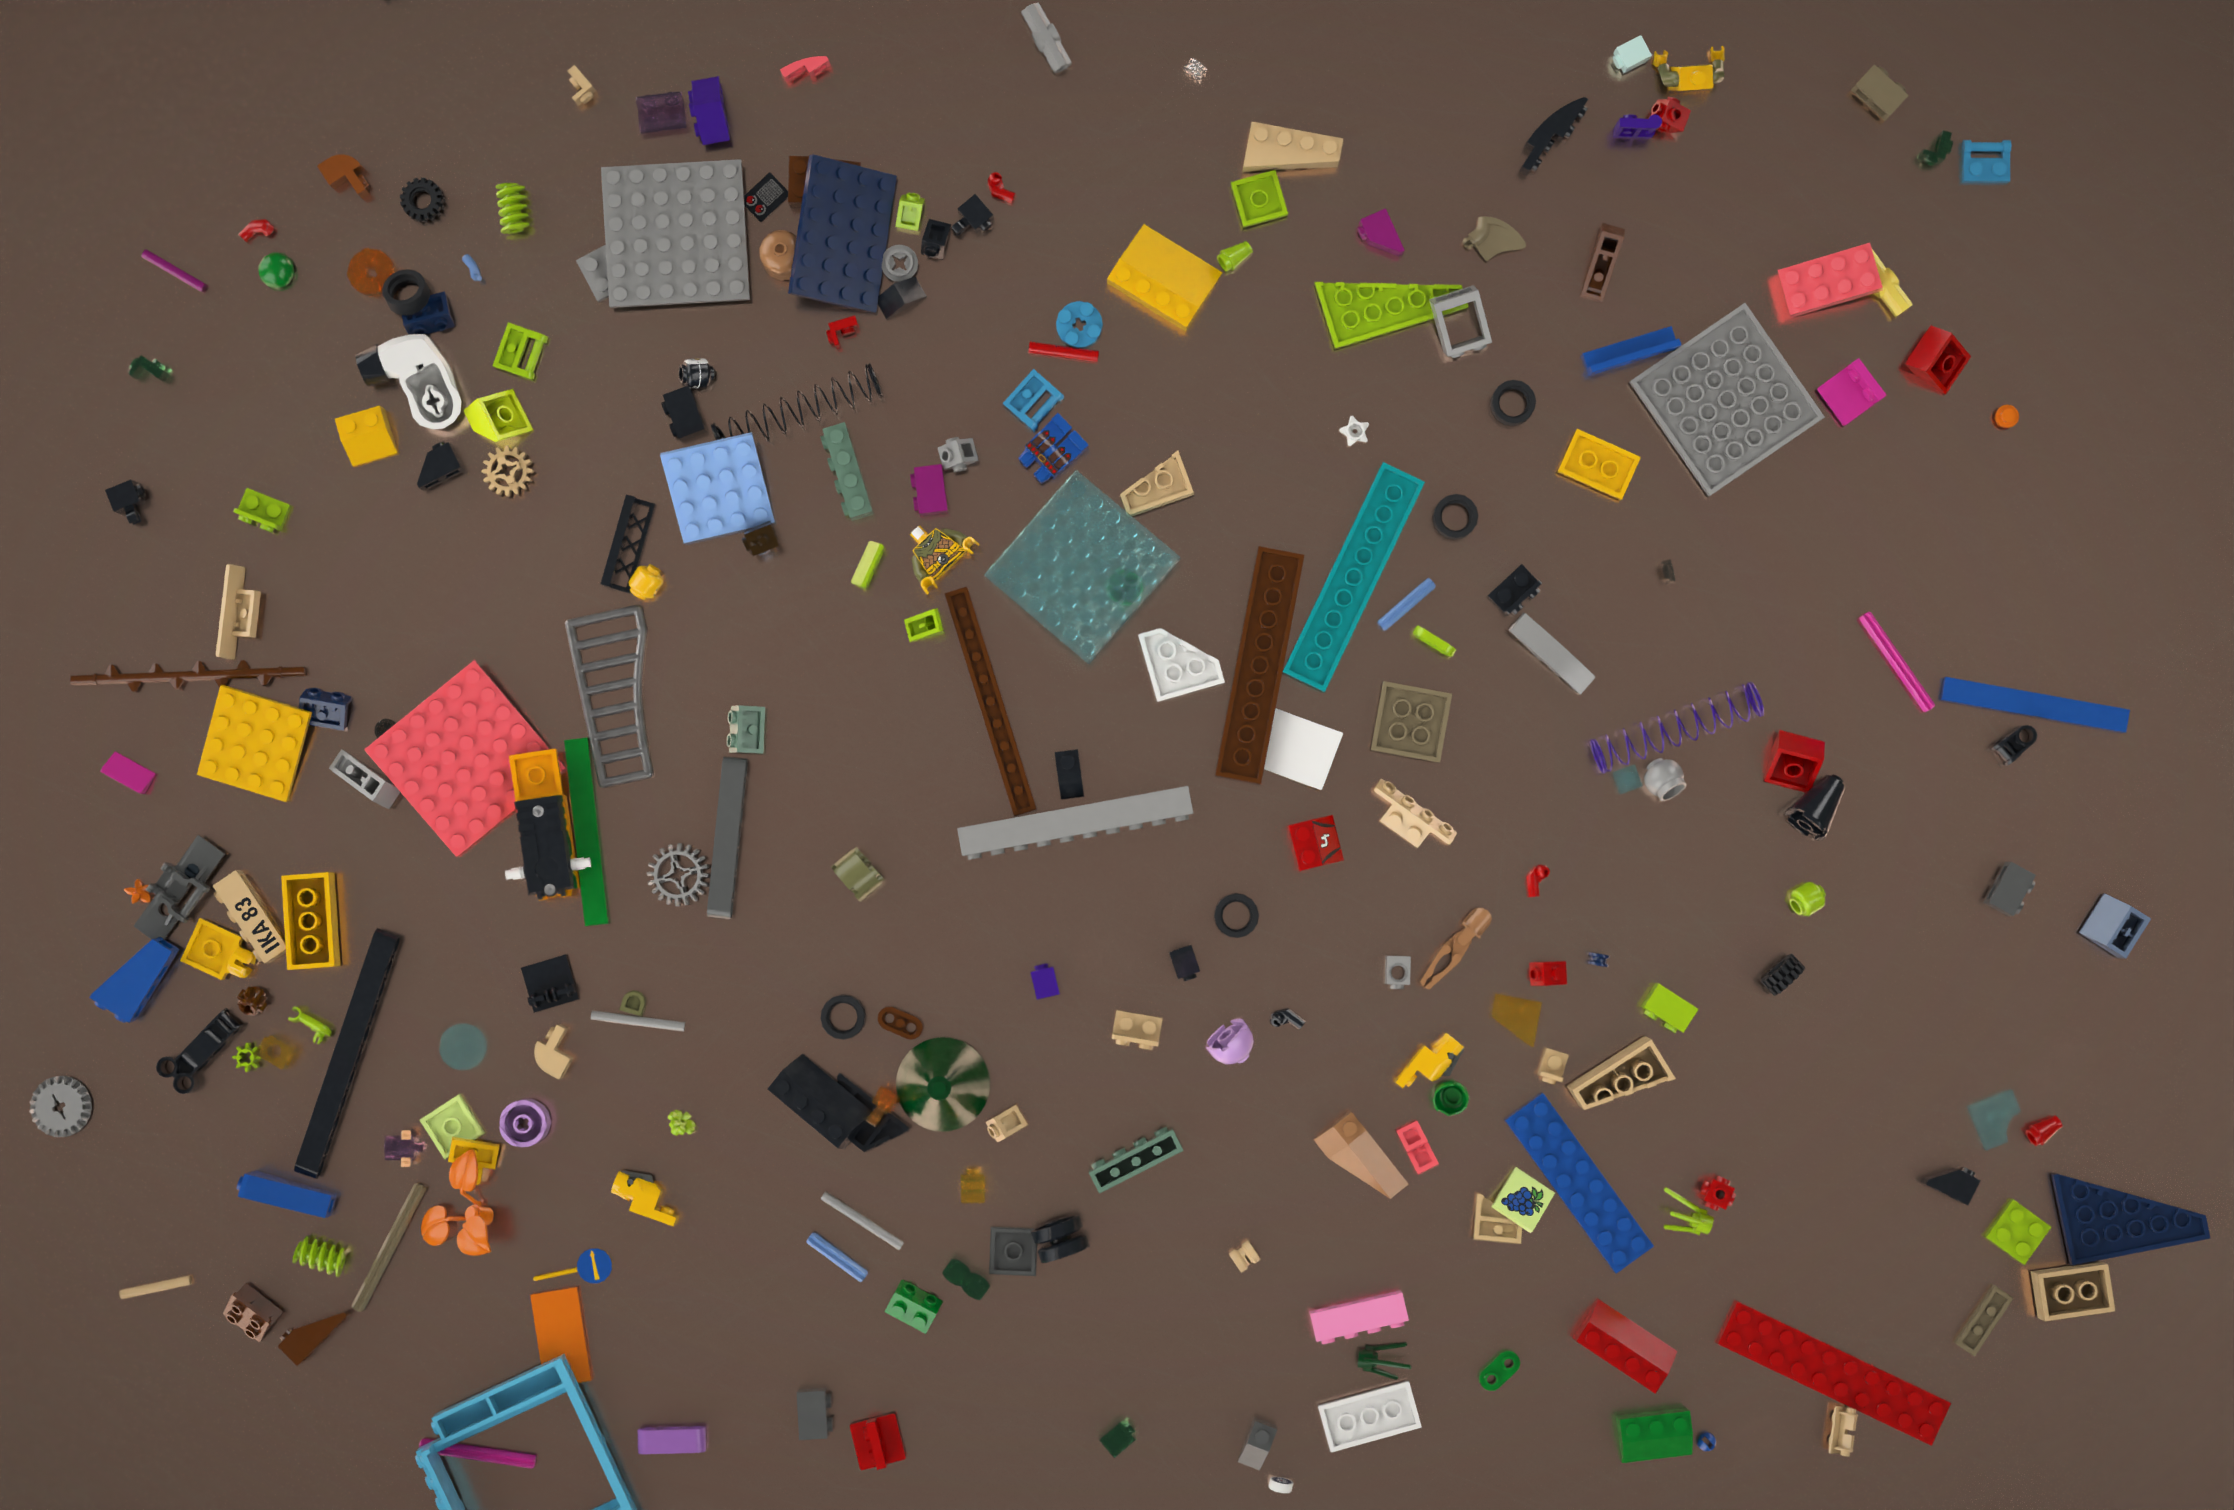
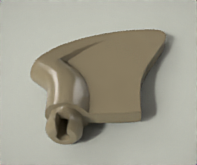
M1487 216L1478 217L1477 227L1462 241L1464 247L1468 250L1475 247L1486 262L1499 253L1522 250L1526 247L1524 239L1512 226L1500 219Z

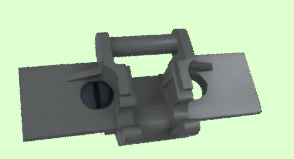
M197 835L178 864L175 866L165 862L160 868L164 872L155 884L150 883L146 891L156 895L134 927L150 939L158 937L166 939L178 920L187 923L189 920L188 916L205 892L208 893L211 889L206 885V881L225 853L200 835ZM193 884L197 888L181 910L178 908V904ZM163 903L168 908V916L161 913L160 909Z

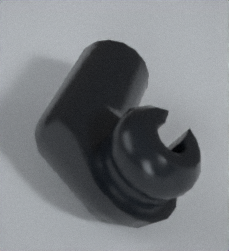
M1287 1008L1272 1013L1270 1022L1274 1027L1290 1023L1300 1030L1306 1020Z

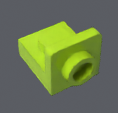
M916 193L903 194L899 201L895 227L919 231L925 199L920 198V195Z

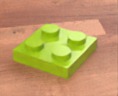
M1276 170L1231 182V188L1243 228L1288 216Z
M2010 1199L1984 1237L2015 1260L2025 1265L2052 1227L2017 1201Z

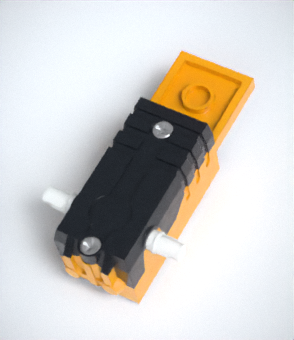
M557 749L509 755L523 867L519 866L511 868V870H505L506 880L525 878L528 896L536 895L539 901L547 900L548 897L572 896L573 889L580 888L578 870L591 867L590 857L576 858L567 795L563 794Z

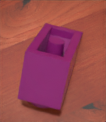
M1386 208L1360 219V227H1357L1360 238L1362 240L1366 239L1368 245L1398 257L1404 254V247Z

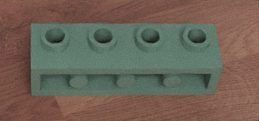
M843 422L822 429L824 435L820 436L823 448L824 450L829 449L831 455L830 458H827L831 472L836 471L838 480H834L837 493H842L845 502L841 503L844 515H849L852 521L873 515V508L846 423Z
M1163 1127L1154 1132L1155 1137L1149 1140L1144 1137L1134 1142V1148L1128 1151L1122 1148L1112 1154V1159L1106 1162L1104 1159H1101L1091 1164L1092 1169L1089 1170V1175L1099 1194L1184 1151L1173 1128L1168 1130L1167 1127Z

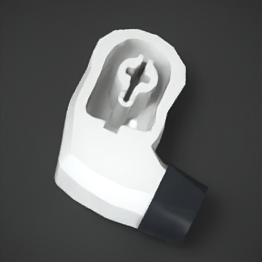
M410 334L393 338L355 355L361 377L367 386L391 382L392 378H399L400 385L407 395L412 416L419 425L432 430L442 429L454 423L461 413L462 401L452 369L429 336L425 334Z

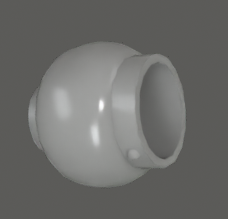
M1658 758L1647 766L1648 771L1644 776L1645 785L1649 792L1658 796L1661 801H1667L1677 796L1687 786L1684 781L1683 770L1674 760Z

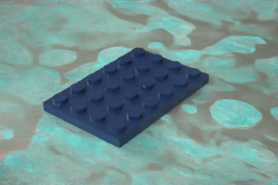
M814 154L809 155L788 294L864 312L876 313L882 278L883 254L886 251L897 179L896 175Z

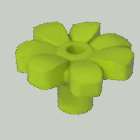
M680 1110L670 1112L668 1119L671 1120L669 1123L671 1133L676 1136L679 1134L683 1135L685 1132L689 1135L692 1134L696 1127L695 1122L690 1120L692 1116L688 1112L682 1114Z

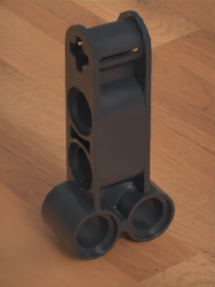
M227 1008L222 1010L178 1056L162 1057L157 1062L156 1070L158 1074L165 1078L174 1077L173 1087L178 1093H193L199 1088L200 1080L197 1074L243 1027L244 1024H239L228 1013L229 1010ZM169 1060L174 1064L172 1073L167 1072L165 1069V1064ZM184 1077H188L191 1080L189 1089H185L182 1086Z

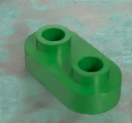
M1511 1350L1501 1351L1480 1371L1479 1382L1481 1386L1488 1391L1500 1388L1518 1371L1520 1367L1518 1355ZM1512 1359L1513 1364L1510 1367H1506L1504 1365L1505 1360ZM1494 1375L1495 1381L1493 1383H1488V1376Z

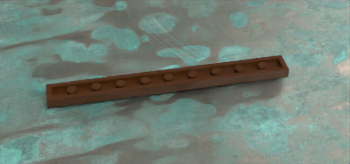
M966 586L947 592L945 597L1014 817L1037 810L968 588Z

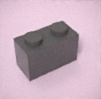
M2005 862L1983 903L2006 916L2019 914L2024 906L2022 900L2026 893L2029 894L2035 886V881L2033 880L2036 875L2013 862Z
M827 1388L799 1389L797 1391L799 1440L827 1439L829 1432H833V1418H828V1408H832V1396L827 1394Z

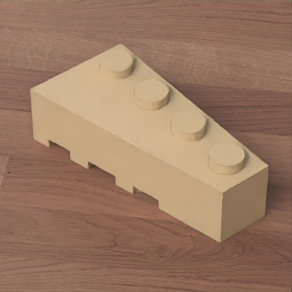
M1252 122L1242 173L1338 167L1343 138Z
M1643 1036L1567 1085V1088L1578 1106L1586 1110L1610 1102L1615 1098L1627 1096L1641 1089L1651 1088L1659 1083L1676 1078L1652 1039Z

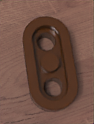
M885 1007L878 1014V1023L883 1029L906 1039H916L923 1031V1024L918 1017L895 1007ZM887 1014L894 1016L892 1023L886 1021ZM909 1023L915 1024L916 1029L914 1032L908 1031L907 1025Z

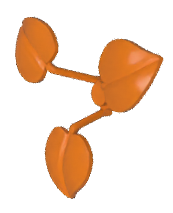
M471 1149L452 1163L449 1171V1180L451 1186L454 1189H460V1194L474 1203V1205L466 1209L465 1216L447 1217V1210L444 1206L430 1208L423 1217L421 1235L429 1245L438 1246L443 1244L449 1236V1221H466L462 1224L463 1229L457 1235L458 1248L464 1254L479 1256L491 1252L488 1242L487 1225L492 1222L494 1213L490 1207L481 1206V1201L474 1199L466 1193V1191L471 1192L474 1190L478 1180L477 1157L475 1150Z

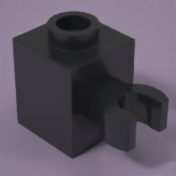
M974 194L957 208L962 219L957 221L951 228L957 236H960L969 226L976 234L980 231L983 233L993 225L991 221L994 220V216L979 197Z
M130 479L105 490L113 512L118 514L126 512L129 524L135 525L142 522L141 516L136 507L146 504L144 500L146 492L141 483L138 484V482Z

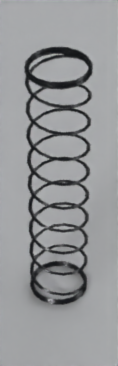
M871 363L865 365V374L870 399L865 393L856 376L853 374V372L848 371V381L853 405L847 398L845 392L843 391L838 381L832 377L831 388L836 412L831 406L822 389L819 387V385L814 384V396L819 418L815 414L814 410L812 409L804 394L798 390L796 393L797 403L802 425L796 417L795 413L793 412L792 408L788 404V402L783 397H780V410L785 431L781 427L779 421L777 420L776 416L774 415L770 407L767 404H763L762 411L767 436L765 435L764 431L762 430L754 415L749 410H746L745 418L748 433H750V428L748 423L747 412L752 416L767 441L770 440L765 415L766 406L772 414L781 431L786 435L787 428L782 408V400L788 406L789 410L793 414L799 426L803 428L804 421L799 401V393L806 401L815 418L820 422L821 414L816 394V387L822 393L823 397L825 398L833 413L837 415L838 407L833 387V380L838 385L848 404L854 409L855 400L851 385L850 373L854 377L855 381L857 382L858 386L860 387L861 391L863 392L867 400L871 402L872 393L867 368L873 381L876 392L878 394V397L880 399L881 397L883 398L881 388L879 386L878 380L876 378ZM729 417L728 425L730 436L733 437L730 419L734 421V423L740 430L741 434H744L736 420L733 417ZM711 423L715 439L726 438L720 428L715 423Z

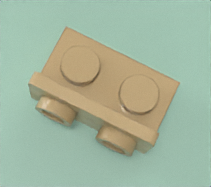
M1116 1010L1112 1039H1116V1044L1129 1046L1130 1042L1139 1043V1048L1153 1050V1046L1158 1047L1163 1018Z

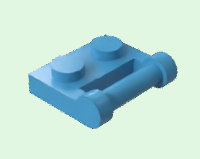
M1963 140L1962 183H2009L2011 140H2002V142H1972L1971 140ZM1971 151L2001 152V158H1971Z
M1033 369L1003 402V405L1029 429L1035 432L1039 427V422L1065 396ZM1048 391L1051 396L1030 419L1026 413Z

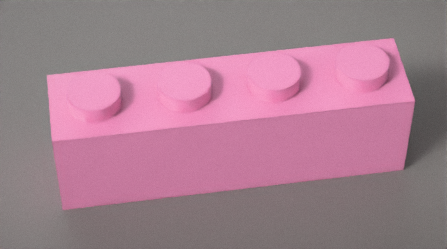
M1401 1290L1309 1311L1315 1339L1317 1342L1321 1341L1322 1344L1335 1342V1338L1344 1336L1345 1339L1358 1336V1332L1366 1330L1368 1334L1381 1331L1383 1326L1390 1325L1391 1328L1404 1326L1405 1321H1409Z

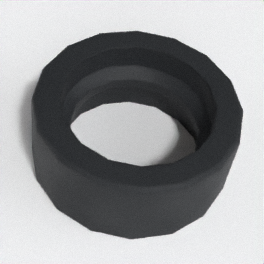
M405 269L391 274L385 280L382 287L383 297L390 310L399 315H412L421 311L427 305L430 298V290L423 276L415 270ZM405 285L419 286L418 291L409 299L395 300L393 298L395 293Z
M1518 380L1505 381L1496 388L1491 396V411L1495 418L1504 425H1519L1528 420L1534 412L1536 398L1533 390L1526 383ZM1511 389L1522 392L1527 401L1524 412L1514 417L1503 413L1499 404L1502 394Z
M1460 494L1448 495L1440 500L1433 513L1434 526L1439 534L1453 540L1469 535L1478 521L1477 507L1471 499ZM1453 503L1463 505L1469 513L1468 524L1463 529L1457 531L1450 530L1442 521L1443 510L1446 506Z
M1237 893L1227 895L1219 901L1215 908L1214 919L1216 926L1229 937L1240 938L1247 936L1258 924V908L1254 901L1246 895ZM1232 902H1241L1250 911V921L1242 929H1231L1224 923L1223 910Z
M839 995L832 997L825 1003L821 1010L820 1019L822 1027L827 1034L836 1039L845 1040L861 1032L865 1025L866 1013L864 1006L858 999L850 995ZM846 1003L853 1006L856 1010L857 1022L850 1030L840 1031L832 1026L829 1019L830 1012L837 1004Z

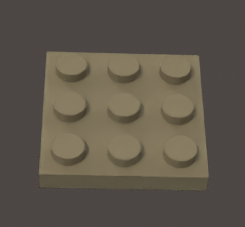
M1383 681L1370 750L1440 763L1452 693Z

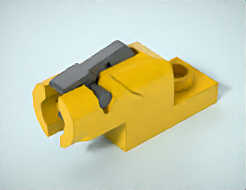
M1447 1033L1432 1046V1051L1425 1045H1422L1394 1082L1402 1088L1405 1085L1409 1087L1417 1078V1075H1415L1417 1070L1432 1082L1441 1076H1450L1464 1051V1046Z
M626 1170L617 1173L611 1193L617 1194L627 1201L632 1200L629 1211L670 1226L676 1225L679 1215L674 1214V1209L666 1206H661V1209L657 1208L663 1189L653 1182L652 1175Z

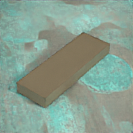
M1992 1284L1953 1343L1975 1357L2014 1298Z

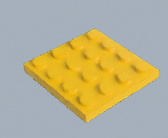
M221 685L197 775L280 801H289L312 712Z

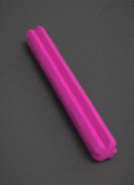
M1867 612L1860 617L1861 623L1922 711L1927 712L1935 706L1934 702L1873 614Z
M422 1439L420 1441L419 1447L433 1440ZM457 1443L438 1452L439 1455L531 1469L534 1468L536 1463L535 1455Z

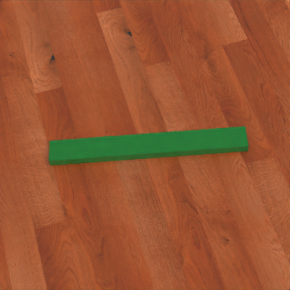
M589 738L564 740L577 858L590 857L591 867L579 870L585 926L609 924Z

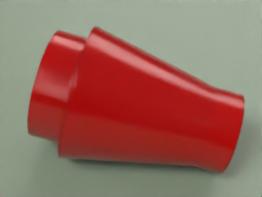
M2054 1115L2051 1118L2029 1125V1129L2026 1130V1136L2034 1146L2044 1145L2063 1127L2062 1122Z

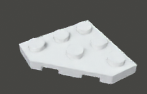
M1162 628L1138 634L1157 702L1225 683L1218 659L1173 636Z

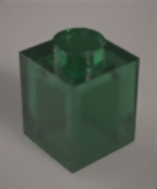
M1120 1418L1099 1436V1441L1115 1458L1136 1440L1134 1435L1136 1430L1128 1420L1124 1423Z

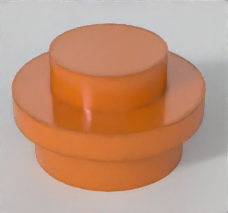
M2003 405L1997 409L1995 420L1999 426L2011 428L2017 424L2019 412L2012 405Z

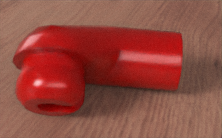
M997 172L991 173L987 183L991 195L1012 204L1016 193L1004 188L1001 174Z
M1537 865L1527 875L1528 897L1540 896L1539 883L1550 874L1547 866Z

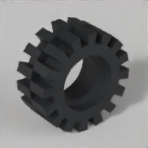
M422 177L421 180L414 178L412 183L408 181L406 183L408 186L406 188L403 187V194H400V199L402 200L400 204L404 212L415 221H423L424 223L428 222L429 219L431 221L435 220L434 217L436 215L439 217L441 215L440 210H444L445 207L443 205L445 198L437 184L430 179L427 180ZM419 192L429 193L431 196L429 206L423 209L417 208L414 204L416 194Z
M1791 953L1778 962L1775 967L1771 968L1765 977L1762 978L1761 983L1773 996H1776L1791 985L1803 973L1805 967Z

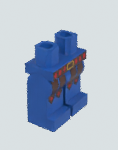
M1057 413L1025 445V450L1018 460L1026 468L1036 460L1041 467L1033 476L1043 484L1051 477L1055 479L1089 448V445L1075 430L1072 432V427ZM1064 438H1066V439L1057 447V445H1058Z

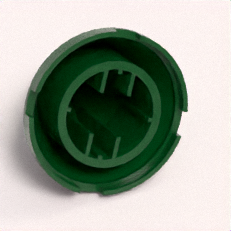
M950 1037L932 1038L915 1046L902 1060L896 1077L897 1097L905 1113L918 1125L934 1131H952L972 1122L984 1108L990 1091L989 1071L981 1055L967 1043Z

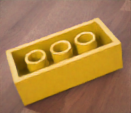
M325 872L281 876L287 970L341 966L335 873Z

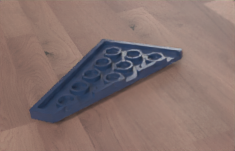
M2051 1174L2069 1264L2072 1266L2211 1239L2206 1215L2060 1174Z

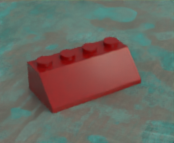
M1597 1299L1573 1336L1576 1342L1655 1394L1668 1376L1677 1354V1350L1600 1299Z

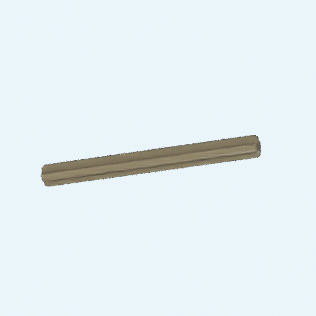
M420 1183L413 1185L351 1305L354 1310L362 1312L368 1304L426 1191L424 1185Z

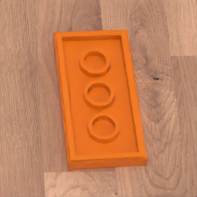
M578 1286L531 1294L541 1364L565 1354L577 1382L592 1381Z

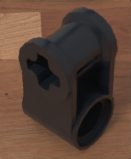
M2029 725L2018 726L1998 740L1990 749L1996 751L2004 760L2003 764L2008 766L2035 743L2037 732L2035 728ZM2023 729L2029 733V739L2026 742L2021 741L2019 737Z

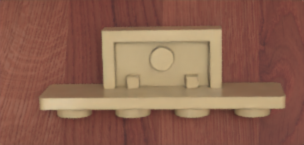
M226 565L216 645V657L235 659L238 637L256 638L261 591L243 590L245 567Z
M1380 779L1374 791L1391 803V806L1380 820L1383 824L1417 848L1430 832L1450 845L1457 832L1454 831L1450 824L1440 821L1430 810L1419 806L1412 797L1404 795L1397 790L1391 782Z

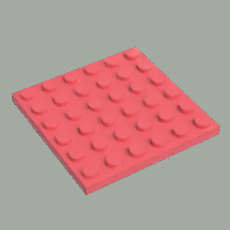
M474 659L364 750L457 857L515 810V795L509 755L549 750L550 748ZM558 758L560 772H562L566 766Z

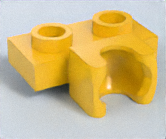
M452 1137L448 1162L453 1163L468 1150H475L478 1164V1180L476 1185H479L483 1168L495 1169L500 1144Z

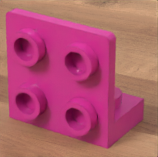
M1859 358L1817 388V392L1843 426L1887 396Z

